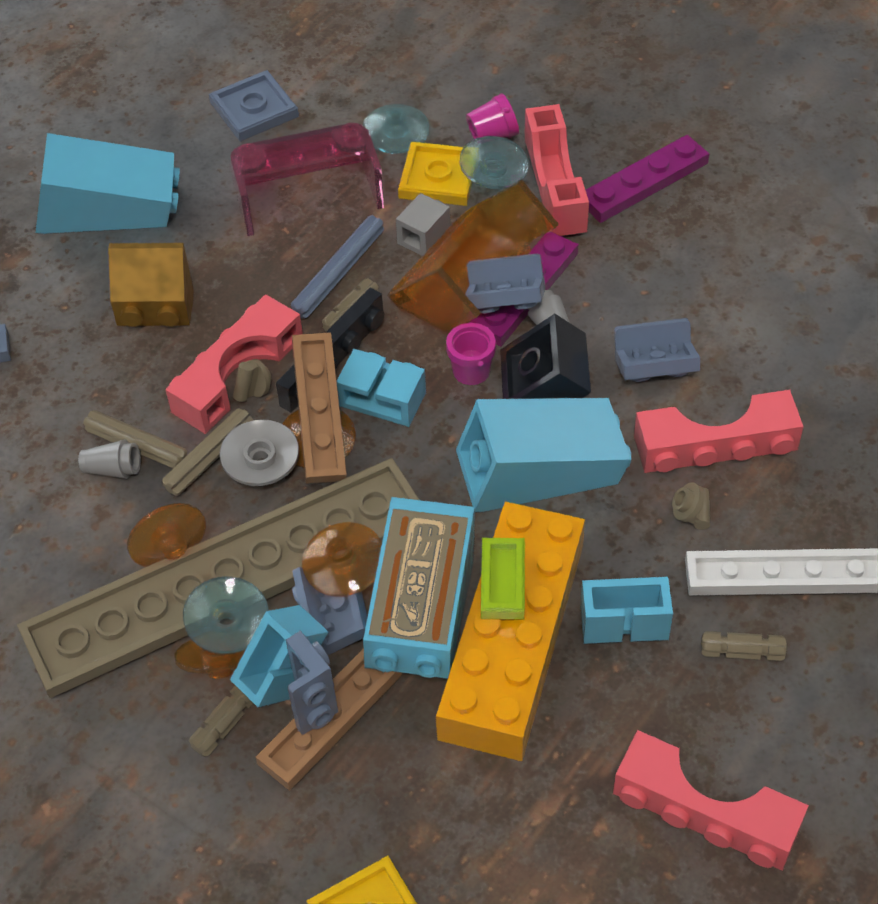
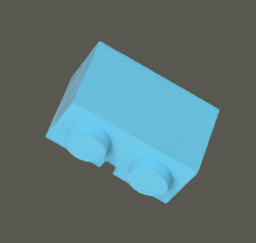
M353 349L336 381L340 407L407 427L410 426L426 394L425 369L411 363H402L392 360L391 364L386 363L385 357L377 353H368Z
M668 577L582 580L580 610L584 644L622 642L623 634H630L631 642L669 640L673 609Z
M300 605L265 612L230 678L257 707L290 699L287 687L294 682L286 639L301 630L311 644L317 641L321 645L328 633Z

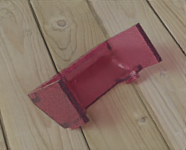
M347 123L247 143L235 148L231 153L229 166L247 236L254 235L246 190L247 185L362 162L377 209L384 208L381 165L368 129L358 123Z

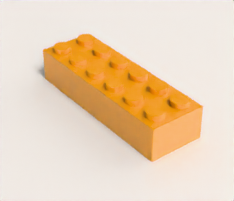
M504 502L493 538H525L524 620L481 619L480 577L436 714L438 741L523 761L582 552L585 519Z

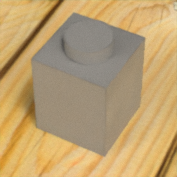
M420 193L396 218L397 244L427 258L451 232L450 207L439 200H434Z

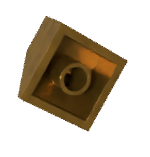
M109 243L110 302L117 326L190 325L194 289L184 243Z

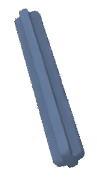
M374 215L368 216L292 301V310L298 312L301 319H306L384 231L383 221L380 218H376Z

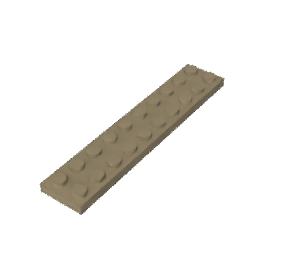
M390 458L19 623L17 627L49 698H53L294 587L295 581L292 571L298 567H302L309 574L313 575L345 558L351 561L381 547L391 497L419 500L393 458Z

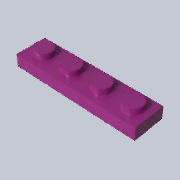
M685 135L586 189L589 200L588 212L597 221L602 223L705 166L709 162L710 153L689 135Z
M547 231L527 254L541 255L545 290L550 289L578 255L579 244L551 231ZM514 305L500 306V309L494 312H478L470 323L482 324L488 327L495 336L496 345L502 347L526 318L529 309H516Z

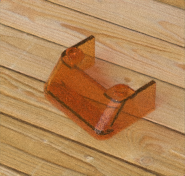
M520 180L464 212L401 278L387 296L396 307L443 331H448L461 324L468 323L481 314L465 295L469 287L468 262L528 255L532 250L529 246L532 241L554 230L559 223L524 181Z

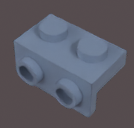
M540 254L468 262L469 287L465 293L467 310L477 309L479 313H490L499 310L500 306L514 305L516 309H528L536 306L537 302H542L545 292V281Z
M687 318L615 327V361L624 380L642 382L655 376L682 377L687 375L688 372L700 371V356L691 343V325Z
M345 558L313 575L309 574L302 567L292 571L295 581L292 591L297 604L304 608L328 631L321 644L328 655L364 638L368 616L356 566L352 561Z
M300 630L286 639L294 682L289 684L287 688L296 728L304 735L312 729H320L328 724L333 716L338 713L331 668L328 666L330 664L329 657L317 641L311 644Z

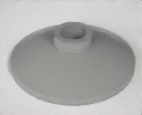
M253 420L237 426L225 437L220 448V460L224 471L233 480L250 486H263L281 480L293 470L299 457V446L293 432L285 425L272 420Z

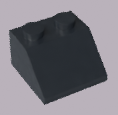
M555 313L500 349L503 399L584 398L591 393L586 333Z

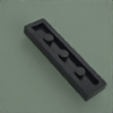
M371 287L325 332L331 333L335 371L345 357L351 354L353 349H358L361 341L372 330L378 329L383 322L382 293ZM294 364L276 382L279 406L290 413L298 407Z

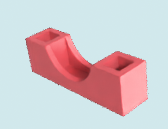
M560 105L526 108L525 143L550 231L559 236L585 233L588 227L589 200L582 177H574L572 172L566 125Z
M266 294L255 305L248 307L244 315L233 326L225 329L213 345L206 351L201 352L193 364L170 382L165 390L171 413L206 434L231 410L225 385L229 375L239 367L241 362H247L252 359L281 361L293 349L292 335L303 334L300 314Z
M784 390L752 395L747 412L737 421L722 426H706L693 422L680 413L676 407L636 412L634 438L644 473L656 471L669 472L682 467L708 466L716 462L729 460L743 461L756 456L769 454L783 455L796 451L799 447L804 426L791 391Z
M637 730L616 772L613 790L614 795L619 796L623 803L632 808L650 810L661 815L662 819L676 828L687 827L704 835L705 839L715 846L721 848L731 847L746 854L752 862L765 868L775 867L782 871L809 806L766 786L755 795L741 801L723 802L708 798L694 789L685 778L680 765L678 747Z

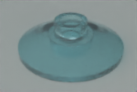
M404 104L385 105L375 109L365 118L362 126L363 137L372 148L391 154L405 153L409 151L411 142H425L429 135V121L425 114L415 107Z
M483 136L471 140L463 147L459 160L461 170L469 180L489 189H506L519 184L526 177L529 168L528 157L524 150L513 141L497 136Z
M217 577L203 582L190 593L183 608V623L188 636L199 647L213 653L232 654L247 648L265 612L269 611L264 595L252 583L237 577ZM225 618L233 620V623L229 625H223L219 622Z

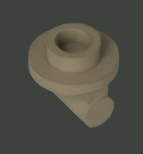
M252 359L239 364L233 398L236 401L244 402L249 397H261L269 392L271 373L260 360Z
M694 482L678 489L672 500L674 517L682 522L694 524L696 529H708L710 527L709 490Z

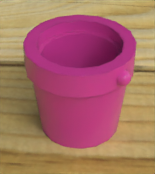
M503 93L492 97L491 101L466 114L469 130L479 146L506 137L509 139L519 134L516 116Z
M465 323L453 328L448 334L446 350L451 360L454 377L466 385L480 384L489 377L492 358L496 351V340L493 332L488 327L477 323Z

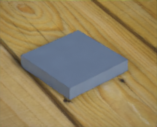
M268 70L209 94L211 105L239 141L299 117L298 107Z

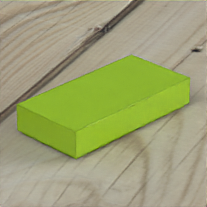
M482 538L481 619L524 620L525 538Z

